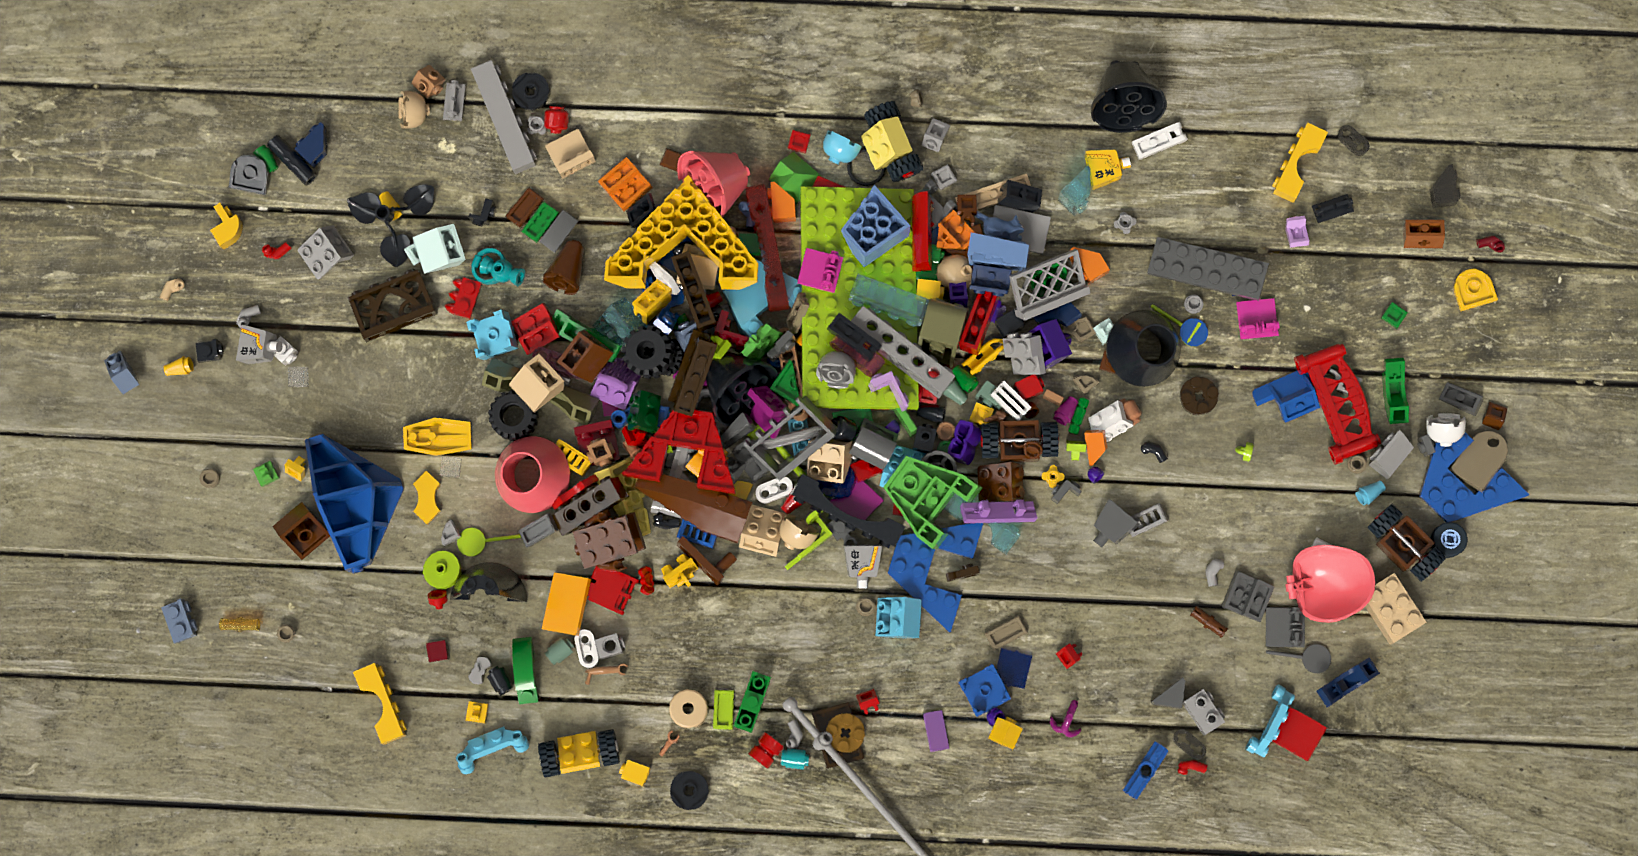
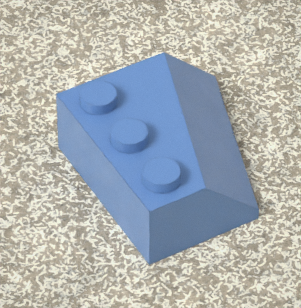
M874 185L868 196L861 202L860 207L841 229V232L852 254L866 267L907 238L910 233V225Z

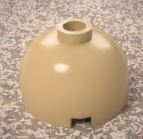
M401 91L400 94L403 97H399L398 104L399 119L403 117L404 123L400 124L401 128L410 129L422 125L426 115H429V104H426L425 99L417 92Z
M954 254L946 256L937 266V279L941 281V285L946 288L944 290L949 292V283L966 282L967 288H969L972 280L973 266L969 265L968 258L963 255Z
M786 514L779 530L781 539L785 542L784 545L791 550L795 548L805 549L811 546L819 535L817 529L812 525H808L803 519L801 521L795 520V515Z

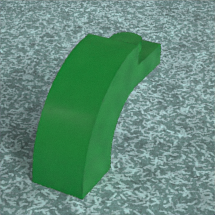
M1404 357L1384 359L1382 384L1389 424L1409 423V404L1405 392Z
M532 637L515 638L512 640V659L519 704L537 703L539 698L535 678Z

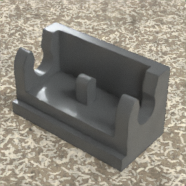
M743 442L733 448L732 453L735 458L746 463L744 470L753 483L770 472L743 445Z

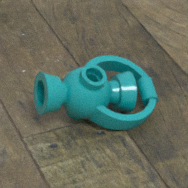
M486 248L481 250L474 256L471 263L473 276L477 281L486 285L510 281L519 287L525 278V269H514L511 262L497 249ZM488 253H495L501 259L494 262L489 256H485L483 259L482 256ZM479 264L480 273H491L493 277L492 279L484 280L479 277L477 273V268L479 267Z

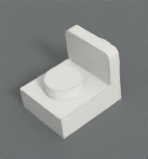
M280 336L276 341L282 342L281 352H274V356L286 366L297 358L296 354L298 351Z

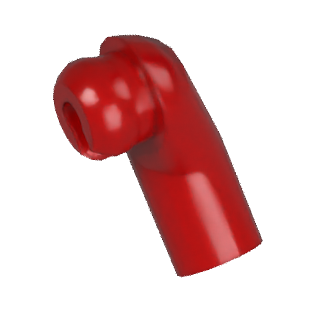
M286 242L278 248L270 247V245L262 247L263 255L271 259H280L291 250V247Z

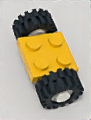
M614 729L598 732V742L596 731L557 738L559 753H557L554 740L538 743L540 765L544 778L560 775V770L563 774L600 767L599 753L601 754L604 767L620 764Z

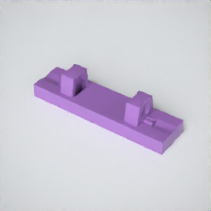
M981 500L974 503H962L960 506L964 523L1035 522L1037 519L1033 501L988 502V500Z

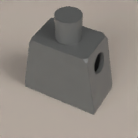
M1109 499L1094 524V527L1100 533L1093 541L1101 548L1109 539L1113 543L1118 544L1140 524Z

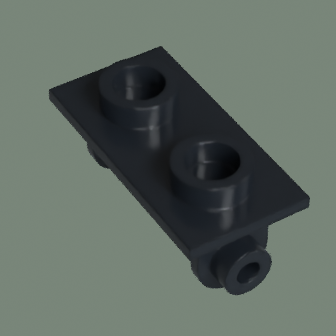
M1348 194L1312 205L1318 223L1354 212L1352 207L1353 200L1351 197L1349 198Z

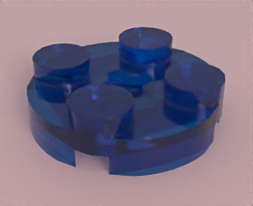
M849 467L844 483L834 484V482L817 480L820 482L818 487L824 496L830 499L849 497L856 484L854 471Z

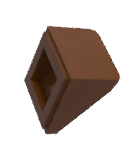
M1489 402L1482 424L1500 430L1505 421L1507 408Z

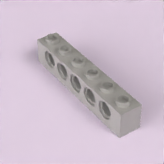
M863 306L851 320V322L882 345L878 351L879 354L938 399L953 382L955 375H953V371L950 368L943 367L934 356L924 353L918 344L911 343L907 340L905 334L895 331L888 321L878 318L872 309H866ZM867 325H874L876 330H869ZM888 336L892 341L887 343L883 341L882 337ZM898 348H904L907 353L900 354ZM913 360H920L922 365L916 366ZM934 371L937 373L938 377L933 378L929 375L928 372Z

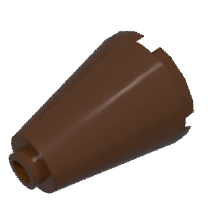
M577 240L566 242L543 275V283L547 287L557 292L559 289L564 290V294L567 295L577 294L584 255V247L581 242Z

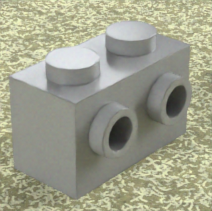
M1204 689L1183 702L1184 707L1203 736L1225 723L1223 719L1225 718L1224 713L1219 707L1216 709L1212 703L1214 698L1209 691L1205 692Z

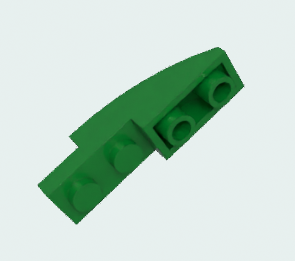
M556 309L552 318L559 335L572 342L579 331L586 330L614 352L609 359V362L614 363L622 347L621 345L594 328H589L561 309Z

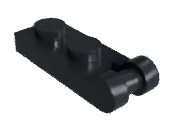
M838 313L827 327L828 331L869 362L873 359V354L882 347L877 340L841 313ZM865 343L870 345L868 349L863 347Z

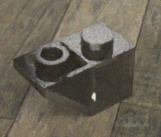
M1453 164L1447 166L1429 190L1432 208L1454 206L1461 197L1460 189L1456 188L1458 176L1457 171L1453 169Z

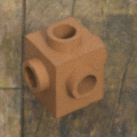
M428 65L418 70L411 84L422 95L429 98L433 95L437 96L443 90L442 85L446 79L432 66Z
M598 438L587 446L589 452L586 454L590 463L594 462L596 467L599 465L600 467H605L611 464V460L614 459L612 454L615 453L611 442L607 443L605 438L602 440ZM604 451L605 455L599 457L598 453Z

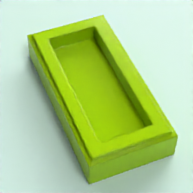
M714 690L713 729L733 730V690Z

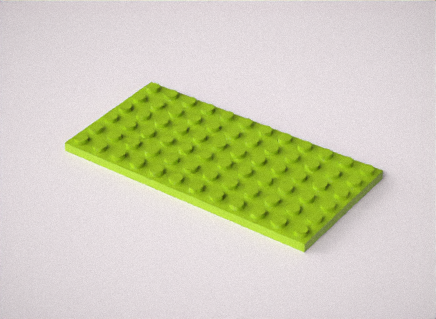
M801 187V266L806 248L831 254V251H836L839 253L838 256L843 257L835 293L801 285V292L806 293L805 298L808 299L807 303L810 305L805 317H802V398L806 396L817 408H900L889 385L874 392H871L868 386L874 375L879 373L884 375L892 371L893 375L897 376L901 386L899 388L901 392L905 393L908 397L909 403L906 410H918V383L877 351L873 354L874 357L870 362L865 360L858 352L827 330V327L838 313H841L851 321L864 306L866 309H872L881 320L888 321L895 331L905 334L907 340L911 343L917 344L916 272L912 271V197L914 189L878 188L908 222L910 233L903 241L864 267L852 254L841 229L852 214L857 211L861 202L868 196L872 188ZM867 325L869 330H876L874 325ZM888 336L882 337L883 341L887 343L892 341ZM866 343L863 345L866 349L870 347ZM898 348L900 354L907 353L904 348ZM839 351L853 359L856 366L855 379L847 388H832L827 386L828 382L824 380L821 382L816 375L817 366L825 354ZM913 360V363L918 366V360Z

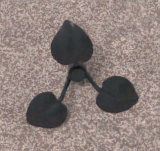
M417 185L410 188L403 197L404 203L408 205L407 207L389 208L386 205H381L379 197L370 192L348 198L347 203L352 215L359 222L371 224L375 221L376 217L385 222L393 237L388 236L382 241L380 252L387 262L394 267H399L408 259L404 249L410 246L411 242L404 234L397 236L390 225L394 218V211L411 209V212L417 216L429 213L434 204L435 189L431 185Z

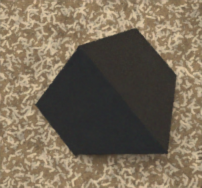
M648 193L626 211L631 228L637 229L656 209L651 193Z

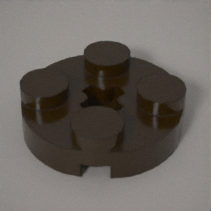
M1193 377L1186 381L1179 393L1183 409L1195 416L1211 412L1218 402V389L1212 381L1204 377ZM1202 392L1204 399L1196 401L1194 393Z

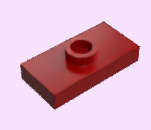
M859 460L850 465L858 483L883 473L882 469L864 460Z

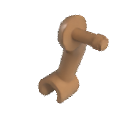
M619 664L618 666L589 668L585 671L588 673L585 684H590L592 675L610 673L626 675L620 672V667L628 666L626 664Z

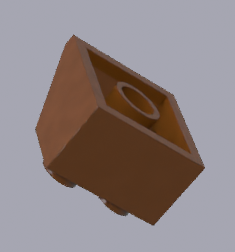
M303 502L299 503L272 526L278 536L301 560L330 537L328 530Z

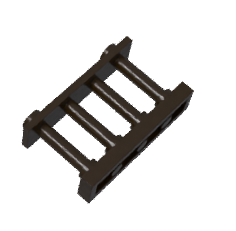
M692 329L668 401L675 402L673 407L675 412L691 417L694 413L717 348V343L709 341L711 337L709 333Z

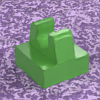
M268 461L253 469L262 487L280 479L272 461Z

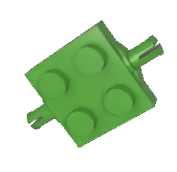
M767 323L757 330V335H751L753 338L749 337V341L744 345L741 353L747 358L760 361L783 335L779 329Z

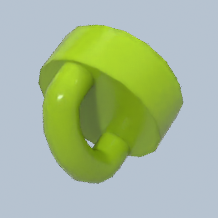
M1247 442L1246 447L1238 446L1235 448V451L1238 454L1244 455L1243 461L1249 462L1254 444Z

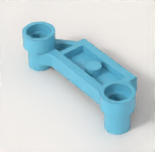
M1279 684L1271 695V698L1278 701L1261 738L1257 739L1252 736L1246 745L1245 750L1252 754L1256 753L1262 757L1266 756L1269 750V743L1278 737L1280 733L1278 728L1281 722L1284 723L1288 717V705H1291L1295 695L1286 691V688Z
M501 727L469 740L463 752L456 756L458 768L461 773L470 774L475 769L473 762L475 759L510 745L517 752H525L529 748V742L521 731H510Z

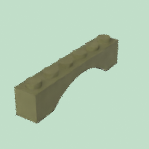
M493 358L485 369L482 386L498 392L511 391L513 389L509 386V383L521 369ZM564 386V390L549 402L560 408L569 419L587 425L596 413L599 399Z

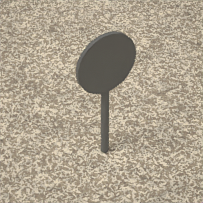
M1319 644L1307 647L1303 655L1266 650L1267 654L1302 659L1304 667L1311 673H1322L1329 668L1331 663L1330 652L1326 647Z

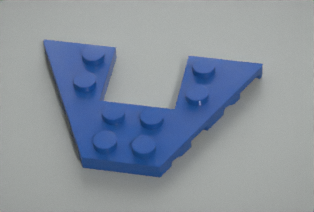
M1464 433L1460 440L1452 443L1451 446H1441L1440 443H1435L1434 449L1436 452L1431 454L1429 467L1419 495L1446 523L1530 495L1503 468L1498 470L1483 492L1478 490L1475 494L1472 493L1448 469L1474 441L1466 433Z
M969 523L941 528L948 533V536L938 549L973 559L983 523ZM915 533L900 536L894 550L888 574L913 598L921 599V606L951 633L962 595L926 585L925 582L935 549L921 541Z

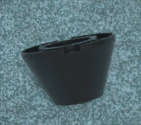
M1148 310L1130 312L1118 319L1109 331L1106 341L1108 362L1114 369L1115 374L1131 385L1147 387L1163 382L1174 372L1180 359L1181 345L1176 329L1169 320L1156 312ZM1144 330L1154 333L1161 344V354L1155 364L1146 362L1138 351V338Z

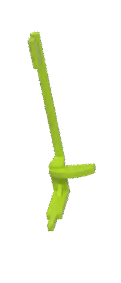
M756 422L757 428L747 434L750 439L754 440L758 439L755 434L758 429L765 433ZM784 446L776 447V450L785 460L791 456ZM799 465L793 470L798 477L800 474L807 476ZM815 510L805 520L808 525L816 522L821 527L822 531L819 539L785 566L787 570L804 559L833 535L819 517L823 511L817 513Z

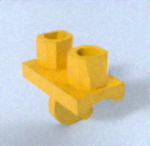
M685 554L677 557L676 560L679 566L675 569L670 564L661 568L662 578L669 588L676 584L680 587L684 583L687 587H690L689 580L694 577L693 573L698 570L692 558H688Z

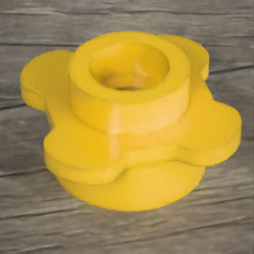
M1051 465L1049 470L1043 472L1041 476L1043 480H1046L1050 488H1055L1057 483L1065 478L1064 474L1060 473L1055 465Z

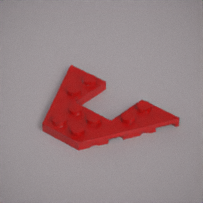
M672 410L669 417L660 425L659 430L653 437H650L641 452L634 457L635 459L622 472V475L625 477L661 482L668 446L704 451L697 488L736 494L716 421L711 412L694 410L691 417Z

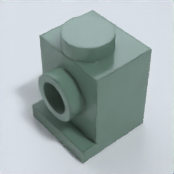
M986 381L976 394L975 399H983L981 402L989 408L993 406L995 409H1000L1002 407L990 396L997 387ZM998 392L997 395L1005 402L1004 397Z

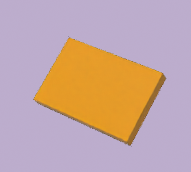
M554 572L542 625L543 630L579 636L591 579Z

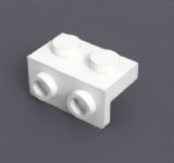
M1118 400L1088 418L1091 430H1105L1106 442L1111 441L1112 438L1126 432L1127 429L1133 426V422L1126 419L1123 403Z

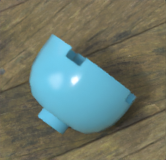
M830 130L827 131L823 141L824 152L830 156L828 160L838 165L840 162L848 163L853 161L862 148L859 144H854L849 139Z

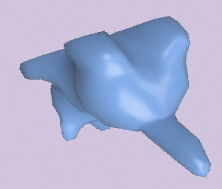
M977 211L976 218L984 222V235L1000 239L1005 238L1014 242L1022 240V236L1019 234L1024 232V228L1017 215L1011 221H1004L997 217H988Z

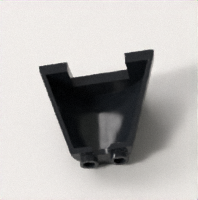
M493 562L479 563L466 569L453 585L450 594V600H470V595H474L478 589H483L486 595L506 597L508 602H527L526 589L519 576L510 568Z

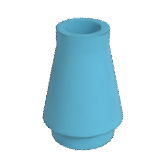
M1379 480L1361 487L1356 492V497L1362 505H1369L1386 490L1385 485Z

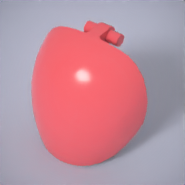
M1318 545L1302 550L1295 557L1293 575L1286 576L1287 583L1285 584L1289 599L1297 600L1300 611L1307 618L1317 622H1337L1359 612L1370 602L1375 590V576L1371 564L1360 553L1339 546Z

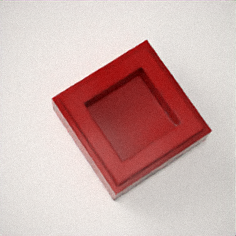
M792 130L788 149L806 154L811 134Z

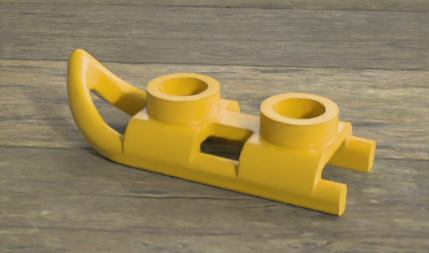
M991 339L981 347L979 354L982 353L983 356L979 360L976 359L977 355L973 354L962 363V366L965 367L967 365L971 369L970 373L972 375L979 373L986 363L995 360L999 352L1004 349L1003 339ZM993 343L1002 344L995 350L990 346Z

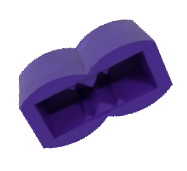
M960 420L955 428V438L949 445L948 453L956 462L970 465L975 456V447L981 439V429L972 422Z

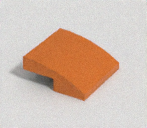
M627 157L598 180V183L623 211H626L653 188Z

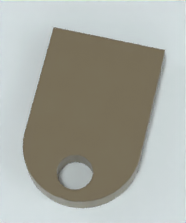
M1491 431L1475 435L1472 438L1474 441L1460 454L1449 469L1456 477L1480 492L1484 491L1508 455V447L1504 438ZM1491 439H1496L1499 441V445L1497 447H1490L1488 442Z

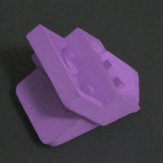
M616 358L614 363L608 361L598 374L590 396L625 410L641 376L630 370L623 358Z

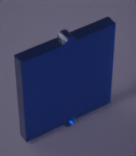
M1001 648L996 670L1007 687L1013 686L1025 689L1032 656L1019 653L1018 650L1014 652Z

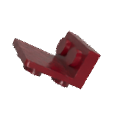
M722 310L715 329V336L728 340L731 344L730 348L741 353L744 345L749 341V337L730 332L731 319H729V312Z
M612 420L574 427L579 451L587 456L586 453L589 452L587 446L590 445V442L601 438V440L605 438L607 443L611 442L615 453L612 454L614 459L611 462L620 460ZM604 451L598 453L599 457L605 455Z

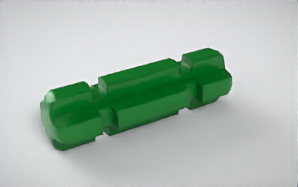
M1079 399L1078 407H1076L1071 421L1072 424H1070L1068 430L1069 433L1074 435L1079 433V426L1082 424L1086 413L1085 409L1089 404L1088 399Z

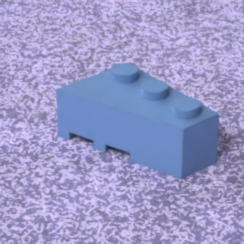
M971 232L968 248L969 265L973 266L975 263L1011 268L1012 271H1022L1027 269L1029 245L1022 241L1014 242Z

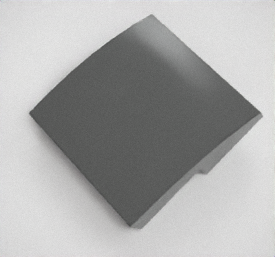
M1235 571L1221 607L1254 621L1261 622L1274 586Z

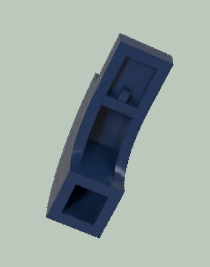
M1370 657L1322 686L1316 692L1326 707H1329L1380 673Z

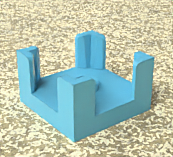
M499 310L493 312L495 316L483 320L472 319L466 322L468 330L474 332L478 349H474L476 358L486 360L518 349L508 312Z

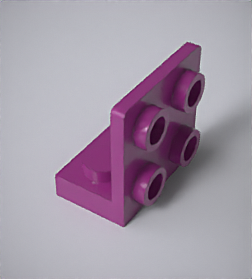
M767 386L750 388L748 395L755 403L750 417L766 432L772 427L769 423L771 418L778 422L786 416L783 409L787 406ZM781 427L770 435L772 439L777 437Z

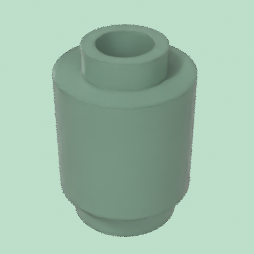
M561 637L547 648L548 651L545 652V655L553 665L557 662L561 663L573 653L572 648L574 645L568 638L564 640Z

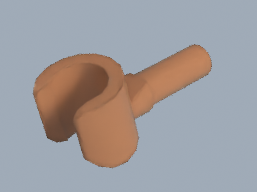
M997 410L995 415L985 418L984 421H1006L1004 419L1008 414Z
M673 730L668 733V740L659 753L662 757L668 748L679 740V735L675 740L670 739Z

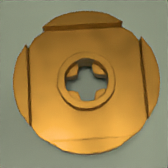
M849 713L839 714L832 718L826 729V732L832 735V747L842 753L853 752L858 749L865 737L863 723L859 718ZM842 728L851 730L849 738H842L840 736Z

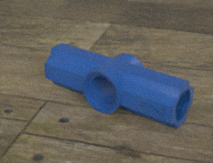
M1154 742L1122 791L1137 800L1169 750ZM1143 765L1150 767L1151 773L1149 776L1141 774V767Z

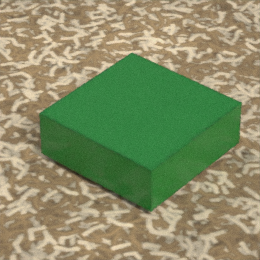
M1392 302L1381 319L1397 329L1408 312Z

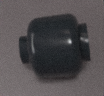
M837 416L831 420L837 426L836 435L833 437L834 440L850 442L856 437L857 425L855 421L844 416Z

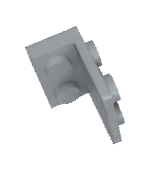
M334 225L320 227L298 248L299 254L318 280L325 276L338 262L350 260L354 256Z

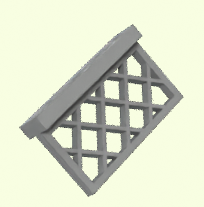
M1077 249L1009 275L1017 307L1014 309L1015 314L1023 320H1028L1091 294L1089 286L1085 284ZM1073 256L1074 263L1069 268L1065 263L1069 257ZM1052 264H1059L1055 274L1048 272ZM1063 267L1069 270L1065 280L1059 278ZM1041 270L1043 273L1039 280L1032 279L1035 271ZM1073 273H1076L1079 282L1069 283ZM1047 274L1053 276L1048 287L1042 284ZM1023 276L1026 280L1022 288L1017 285L1016 279ZM1058 279L1063 284L1060 290L1055 291L1053 287ZM1030 281L1037 283L1032 294L1026 291ZM1042 286L1047 290L1044 296L1039 298L1036 295ZM1024 293L1030 295L1028 302L1022 305L1021 299Z

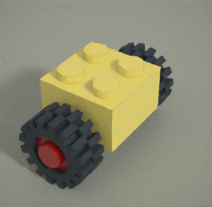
M888 101L884 104L881 103L879 106L876 105L874 108L866 111L864 116L870 129L861 138L875 170L887 168L892 182L904 181L923 171L924 168L918 154L908 155L913 150L899 120L901 114L896 102Z

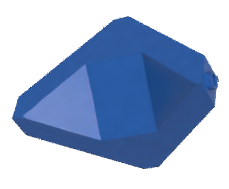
M324 434L306 439L305 445L310 477L317 507L344 569L348 572L352 571V574L361 572L363 567L372 564L404 491L401 479Z

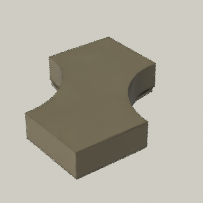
M1087 317L1076 320L1068 327L1058 323L1063 334H1069L1079 343L1096 334Z

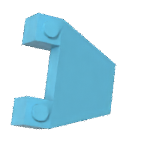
M756 260L759 264L757 283L741 290L722 289L739 333L753 338L751 335H757V330L763 325L757 318L781 298L792 308L798 293L801 292V284H797V279Z

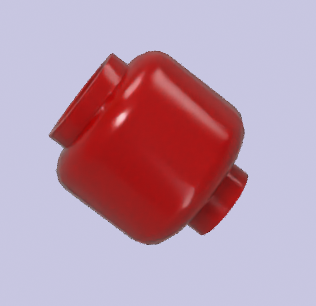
M550 106L545 111L544 127L550 129V133L562 134V130L568 128L569 113L565 110V107Z

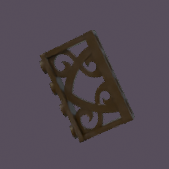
M410 269L404 272L405 275L390 277L385 283L372 284L369 286V289L365 291L357 290L348 297L361 335L366 343L437 315L419 270ZM410 281H415L419 285L418 291L413 296L410 295L413 291V286L410 289L406 288V284ZM422 292L428 305L422 307L416 300ZM388 294L405 299L399 308L398 318H394L386 311H379L383 300ZM362 300H369V305L364 307L371 309L370 313H364L359 310V303ZM409 303H411L412 305H409V306L407 307V308H411V312H410V313H405V312H404L405 306L408 305ZM378 316H387V321L385 323H382V317L378 318ZM362 317H370V329L366 330Z

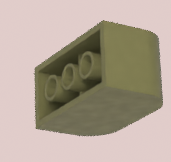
M930 298L918 345L923 349L924 353L934 356L941 365L947 364L953 368L968 308L957 303H947L938 298Z

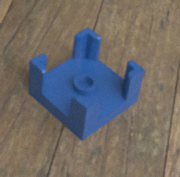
M994 664L958 682L976 717L1011 700Z

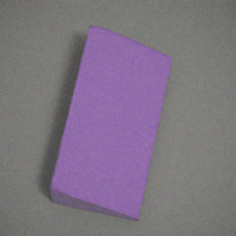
M942 710L923 713L930 752L949 749Z

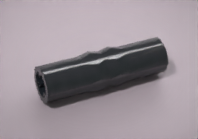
M280 135L274 136L268 142L267 146L305 186L311 184L316 179L317 175Z

